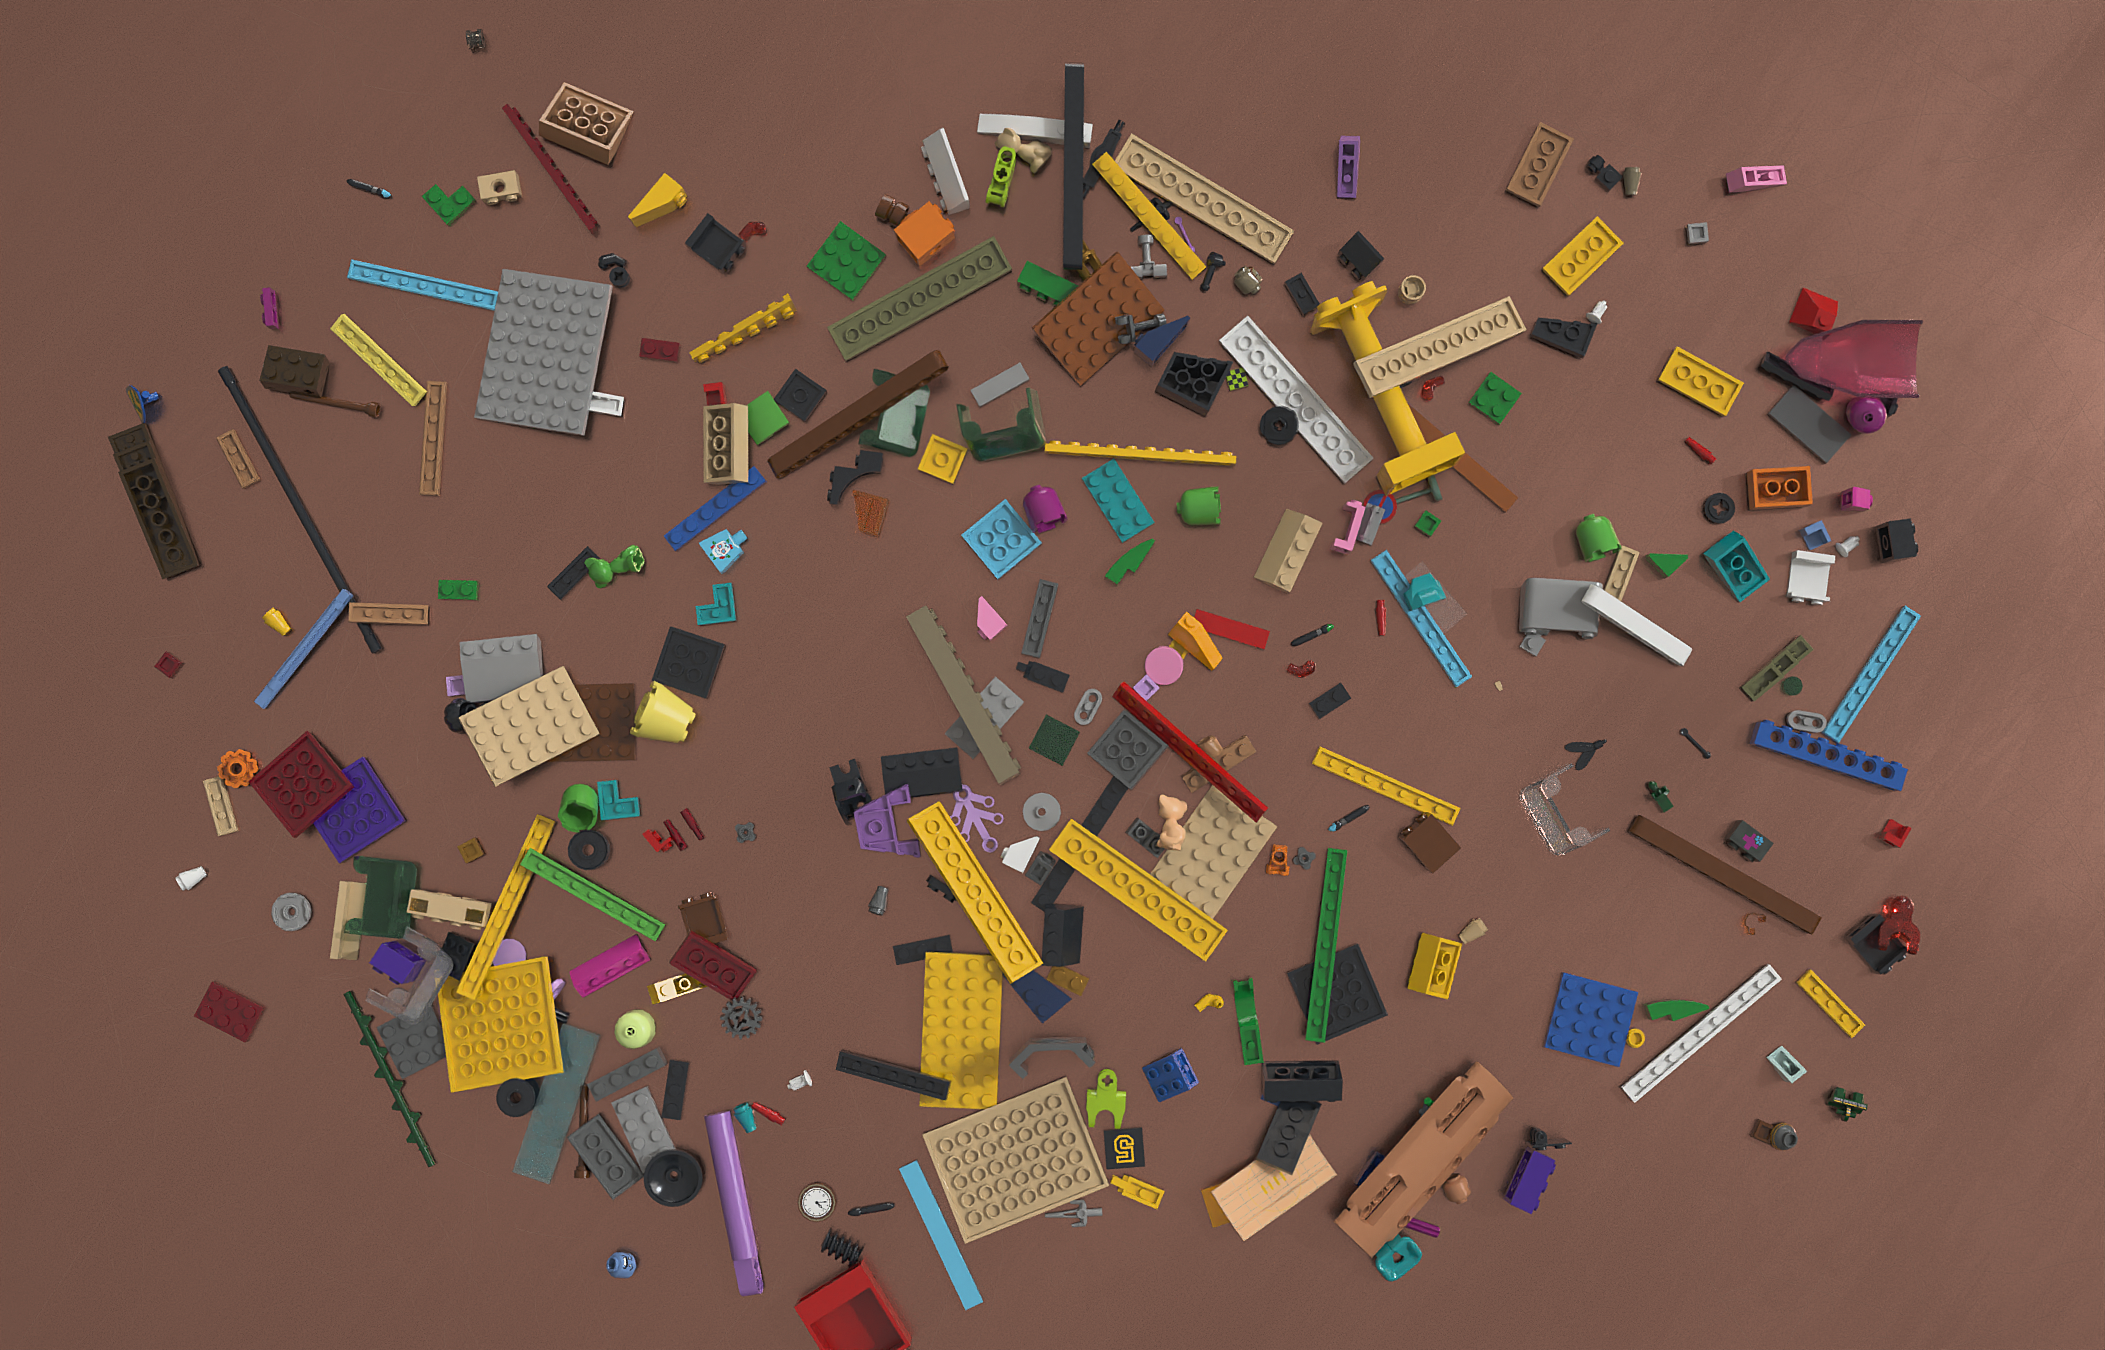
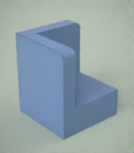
M1822 520L1799 530L1808 550L1831 541Z

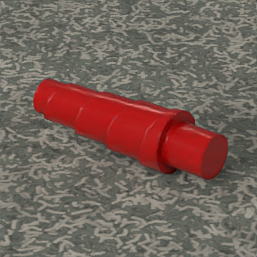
M1690 437L1685 440L1704 461L1707 460L1711 465L1714 463L1716 458L1711 454L1712 452Z
M1377 600V608L1375 609L1380 636L1386 633V607L1384 600Z
M754 1102L751 1108L773 1123L776 1122L781 1126L783 1125L785 1118L779 1116V1113L757 1102Z

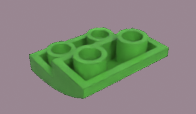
M768 391L746 405L748 406V433L757 446L789 424Z

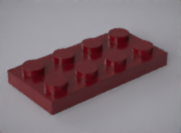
M693 931L689 932L669 961V964L732 1001L734 997L737 999L756 973L755 968Z

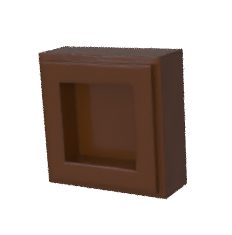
M1758 1119L1750 1137L1770 1145L1771 1132L1775 1126Z

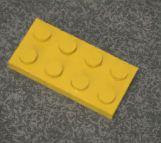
M1597 216L1542 270L1569 296L1624 243Z
M1678 346L1675 347L1657 380L1723 417L1729 412L1744 384L1742 381Z

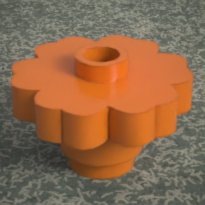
M238 749L235 753L228 751L221 757L222 764L217 767L219 778L225 779V784L233 788H239L240 785L249 786L250 783L248 781L255 776L254 773L259 771L257 760L251 759V753L242 749ZM237 765L242 767V771L239 773L235 771Z

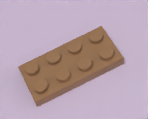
M1540 122L1506 191L1540 207L1574 138Z

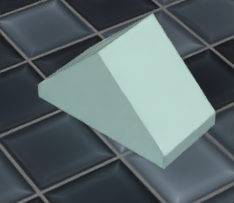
M1783 1046L1767 1056L1769 1062L1785 1082L1792 1084L1807 1072Z

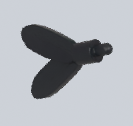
M1598 740L1594 743L1571 742L1565 746L1566 750L1570 752H1583L1576 763V770L1579 771L1585 768L1596 750L1603 747L1607 740Z

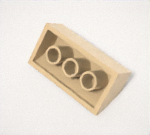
M1286 509L1254 578L1289 594L1322 526V522L1305 514Z

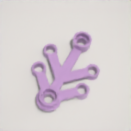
M962 785V789L966 792V797L961 798L959 792L953 793L956 804L953 815L950 818L958 817L959 821L955 826L959 825L961 822L959 816L964 804L968 812L960 834H967L968 839L965 842H968L971 825L974 822L983 839V849L989 853L994 852L998 847L997 840L989 836L980 818L991 820L995 824H1001L1004 820L1003 815L974 808L971 801L983 803L985 807L990 808L994 805V799L991 796L984 797L974 794L970 787ZM987 798L992 799V804L989 806L985 804ZM996 815L1001 816L1002 819L1000 822L994 821V817ZM988 841L994 843L993 848L989 849L986 846Z

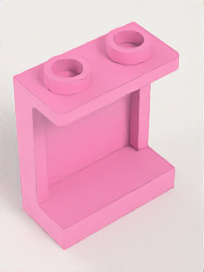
M1351 500L1343 505L1342 510L1352 512V517L1345 540L1335 538L1331 543V550L1347 555L1352 552L1366 508L1361 506V502Z

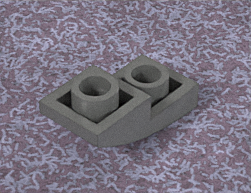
M1136 818L1125 833L1156 858L1164 851V848L1156 846L1160 835L1139 818Z

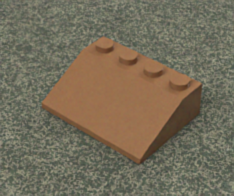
M564 82L539 120L538 136L609 165L621 143L634 111Z

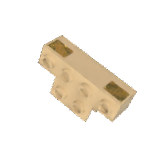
M411 889L407 913H412V917L424 919V916H428L434 922L442 923L449 920L451 925L456 926L470 924L469 928L481 930V927L487 926L492 903L476 901L477 899L462 897L461 899V897H453L451 894Z

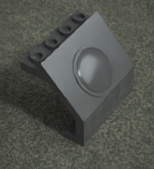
M1086 1037L1030 1038L1009 1059V1066L1024 1079L1028 1075L1029 1068L1024 1061L1033 1052L1071 1050L1089 1068L1095 1064V1054L1087 1044Z

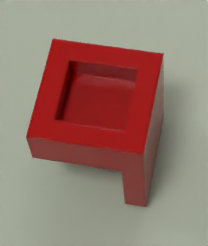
M723 382L703 384L707 406L727 404Z
M1889 819L1878 838L1894 848H1901L1911 831V827L1903 826L1893 819Z

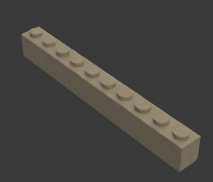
M924 606L906 616L999 785L1020 775L1018 770L1021 768L1016 758H1011L1009 752L1012 750L1007 741L1002 742L1000 738L1002 735L1001 730L997 724L995 726L992 724L990 719L993 716L988 708L984 709L981 702L984 700L979 691L975 693L973 690L974 682L970 675L966 676L962 669L965 666L960 658L956 659L953 654L956 650L951 641L947 643L944 637L947 633L943 626L937 625L935 620L938 617L933 608L929 610L927 606Z

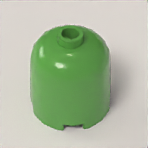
M1219 487L1186 490L1181 496V501L1177 502V513L1182 515L1183 521L1189 525L1221 524V518H1217L1219 517V512H1221L1220 494H1216L1219 491Z
M1595 514L1584 517V521L1576 529V536L1585 562L1605 558V553L1612 551L1615 554L1622 549L1612 523L1604 516L1595 517Z
M585 784L569 786L563 793L558 811V818L562 822V827L576 833L579 830H590L597 820V793L593 788Z

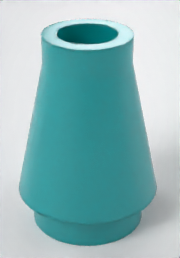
M747 1102L733 1109L735 1112L733 1115L745 1129L746 1133L752 1132L757 1128L752 1108Z

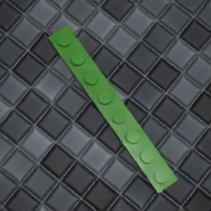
M532 848L528 850L520 864L653 941L657 940L665 926L662 922Z

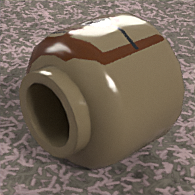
M1243 266L1234 274V283L1243 294H1249L1250 292L1255 294L1261 288L1262 277L1252 266Z

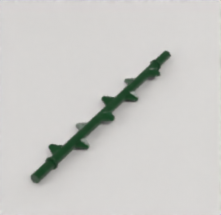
M351 991L344 993L343 995L351 1009V1014L353 1013L363 1033L360 1044L369 1046L379 1066L374 1076L375 1078H385L395 1098L392 1110L401 1111L411 1131L406 1139L407 1143H417L418 1150L421 1151L428 1168L435 1165L428 1145H426L416 1125L421 1115L418 1112L409 1111L400 1092L404 1083L403 1081L394 1080L384 1060L388 1050L386 1047L377 1046L368 1027L372 1019L371 1016L362 1015L361 1008L358 1007Z

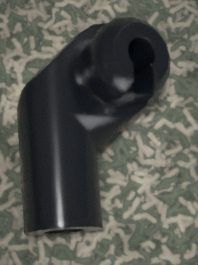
M615 253L602 255L598 259V266L606 269L608 265L615 264L625 268L628 261Z

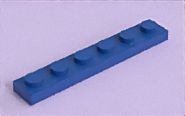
M753 466L748 470V482L734 483L727 486L664 535L665 539L675 551H678L767 481L756 467Z

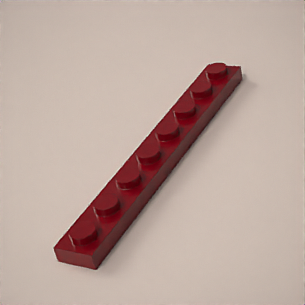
M509 104L503 106L502 109L588 230L591 234H594L598 229L595 226L597 221L593 215L586 214L584 209L587 207L581 199L576 200L573 195L576 193L570 183L567 185L562 179L565 176L560 169L557 168L555 170L551 165L554 161L548 152L544 154L541 151L543 145L538 138L533 139L529 133L532 130L526 122L522 124L519 120L521 115L515 107L511 108Z

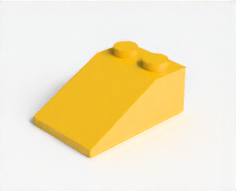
M664 173L629 214L628 218L635 227L641 226L675 211L678 207L681 208L687 200V194L682 186Z

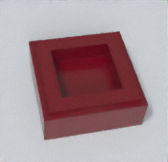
M165 651L154 667L168 678H172L183 663Z

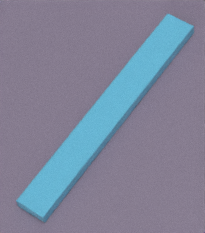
M352 259L347 278L350 280L495 311L498 291Z
M1385 550L1370 560L1455 688L1471 678L1472 675L1426 607L1413 611L1409 610L1403 594L1409 589L1410 584L1388 551Z
M1907 606L1902 607L1826 724V728L1821 732L1823 735L1835 743L1841 741L1921 615Z
M915 1160L899 1168L965 1310L982 1303L983 1299L918 1161Z

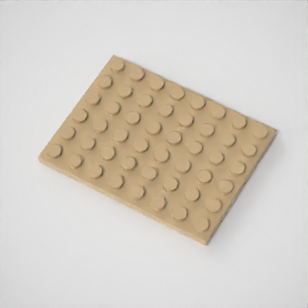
M1067 1077L922 1134L965 1244L1109 1186Z

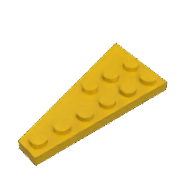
M787 293L782 296L784 298L782 302H772L766 308L767 311H758L733 326L734 330L732 332H722L715 342L713 340L707 341L689 352L694 362L698 361L701 363L707 360L709 355L725 351L726 346L730 344L737 345L743 341L742 338L748 335L750 337L760 333V329L773 327L777 324L778 320L792 317L797 310L789 294Z

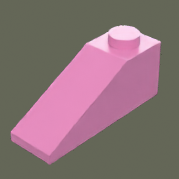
M1784 165L1741 167L1726 173L1729 192H1744L1787 184Z

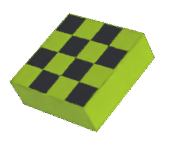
M1243 368L1228 372L1226 379L1230 391L1249 386Z

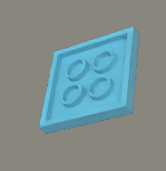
M1006 499L961 535L997 580L1042 544Z

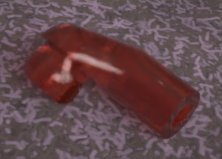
M748 222L738 235L745 241L751 234H763L766 231V226L763 222Z
M1442 375L1429 379L1424 383L1422 395L1425 400L1433 399L1435 387L1445 384Z
M1311 660L1300 667L1290 663L1286 672L1304 678L1313 674L1316 665Z

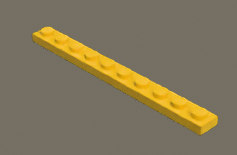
M1049 441V444L1045 443V454L1235 466L1236 456H1232L1231 452H1221V455H1215L1213 451H1202V454L1194 453V450L1184 449L1183 452H1175V449L1172 448L1156 451L1155 447H1145L1144 450H1139L1136 446H1126L1124 449L1118 448V445L1113 444L1099 447V444L1088 443L1087 446H1080L1078 442H1068V445H1063L1060 441Z
M537 814L456 993L476 1000L533 874L532 871L520 864L530 848L542 854L556 824L555 821Z

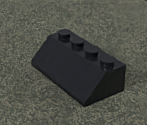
M957 747L881 756L885 794L905 784H908L910 797L963 791Z
M1263 1061L1264 1063H1262L1264 1101L1271 1103L1278 1101L1292 1103L1297 1101H1342L1343 1079L1339 1061Z

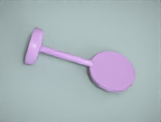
M515 939L502 940L493 960L494 966L526 960L524 946ZM556 979L551 983L553 999L558 996L565 986V982L562 979Z

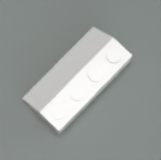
M944 128L939 129L923 140L924 146L921 147L924 158L928 157L930 164L927 167L930 175L935 176L936 182H933L937 193H941V207L943 211L947 210L948 215L969 209L970 204Z

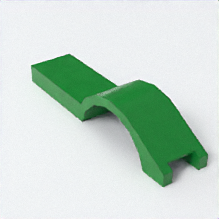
M1251 977L1247 981L1240 982L1233 980L1244 1065L1264 1063L1255 1009L1253 979Z

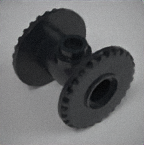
M520 1078L509 1079L497 1091V1105L507 1116L521 1117L538 1105L541 1098V1089L533 1078L526 1080ZM516 1093L521 1095V1099L517 1097Z

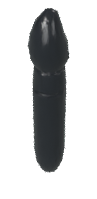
M882 1203L854 1208L848 1212V1215L860 1216L861 1214L893 1209L895 1204Z

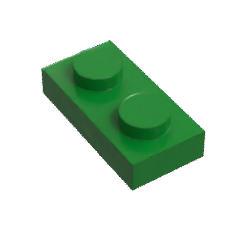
M439 580L438 599L478 600V581Z

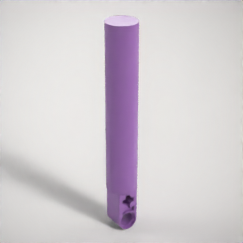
M730 1111L704 1116L739 1292L742 1297L762 1294L763 1281L731 1114Z

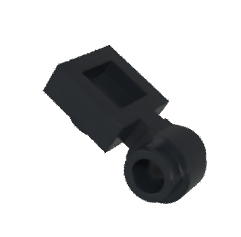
M1599 155L1593 156L1587 162V169L1593 174L1599 173L1595 180L1608 192L1623 177L1610 164L1604 168L1605 161Z

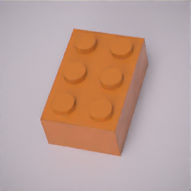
M1810 466L1752 469L1747 472L1749 510L1807 507L1813 504Z

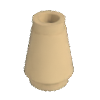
M1480 918L1473 919L1459 934V937L1466 944L1485 935L1488 928Z

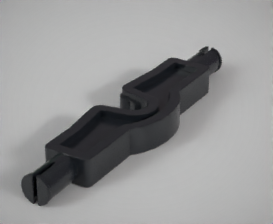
M1118 120L1114 129L1109 130L1103 143L1093 151L1090 158V167L1083 178V198H1086L1090 188L1094 189L1101 177V174L1092 164L1105 152L1113 157L1116 146L1121 139L1122 134L1120 132L1125 122L1122 121L1121 123V120Z

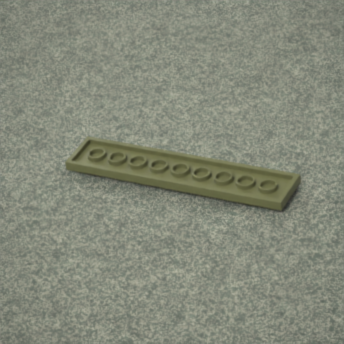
M993 236L827 328L845 361H848L1012 271V267Z

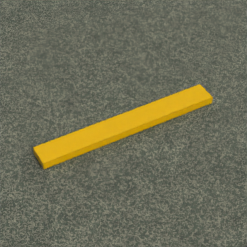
M1320 746L1312 761V764L1419 812H1429L1436 819L1453 826L1460 811V808Z

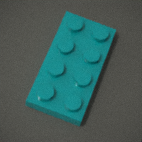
M1114 458L1082 478V481L1121 543H1124L1155 523Z

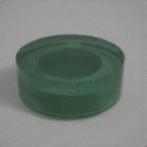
M1795 676L1787 677L1782 682V690L1789 696L1797 695L1802 691V682Z

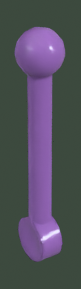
M1176 217L1174 220L1175 224L1179 226L1187 245L1195 252V248L1191 245L1182 226V219Z

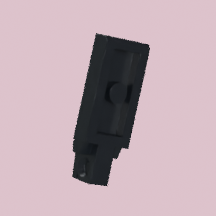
M1029 661L1028 665L1018 662L1016 670L1024 672L1023 677L1027 678V680L1061 693L1064 692L1070 676L1064 672Z

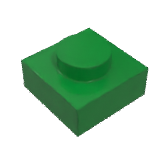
M1425 510L1414 527L1431 537L1441 520Z

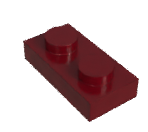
M642 338L639 357L678 363L680 343Z

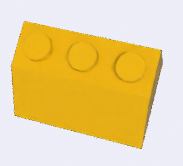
M1422 933L1407 989L1448 999L1463 943Z

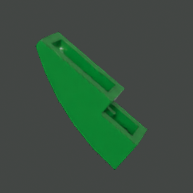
M1147 540L1129 550L1117 560L1104 578L1117 586L1127 570L1134 574L1155 543V540Z
M1682 999L1659 1000L1643 1004L1646 1015L1650 1020L1667 1015L1670 1021H1676L1709 1009V1006L1706 1004Z

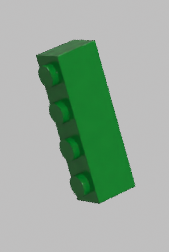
M1029 261L1026 262L1017 280L1019 289L1026 293L1031 291L1037 294L1036 297L1040 300L1046 301L1048 299L1054 302V306L1059 304L1078 286Z

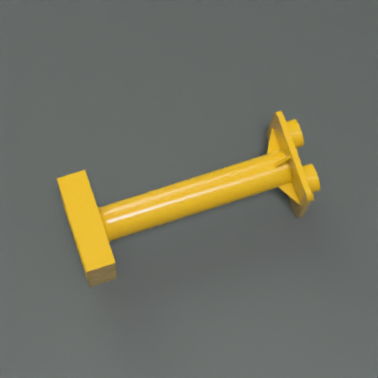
M1373 281L1367 282L1352 291L1354 296L1343 304L1340 303L1338 297L1317 306L1318 312L1314 314V321L1310 330L1312 335L1329 328L1342 329L1356 361L1383 350L1368 316L1374 308L1382 304L1388 291L1386 286L1376 288ZM1400 386L1373 397L1400 454V457L1384 463L1377 474L1379 483L1386 496L1455 466L1465 454L1456 432L1426 444Z

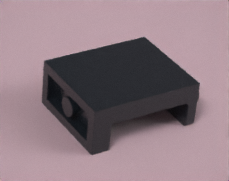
M709 213L706 214L685 242V245L722 274L725 271L728 272L733 267L734 259L737 256L740 257L746 249V243L742 238L740 239L717 222Z
M1873 914L1845 939L1875 974L1885 975L1892 970V965L1895 962H1900L1907 957L1906 953L1910 949L1903 946L1883 922L1884 918L1880 914Z

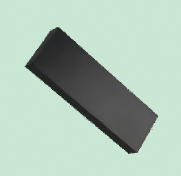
M588 546L547 586L560 600L588 574V568L584 563L585 560L588 558L600 559Z

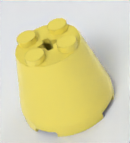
M652 681L650 684L651 691H647L644 694L634 717L636 725L635 728L631 727L630 734L636 737L672 743L684 742L688 733L686 731L688 723L692 724L696 713L692 712L693 708L662 684Z

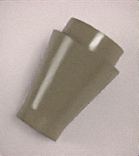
M1625 167L1623 172L1625 195H1637L1642 174L1639 167Z

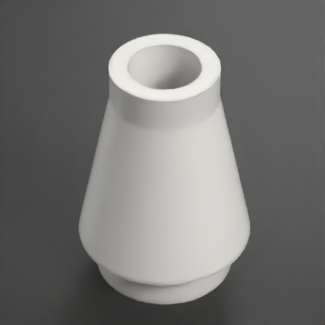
M200 866L179 873V876L175 878L180 888L184 891L191 889L201 879L206 877L207 874L203 867Z

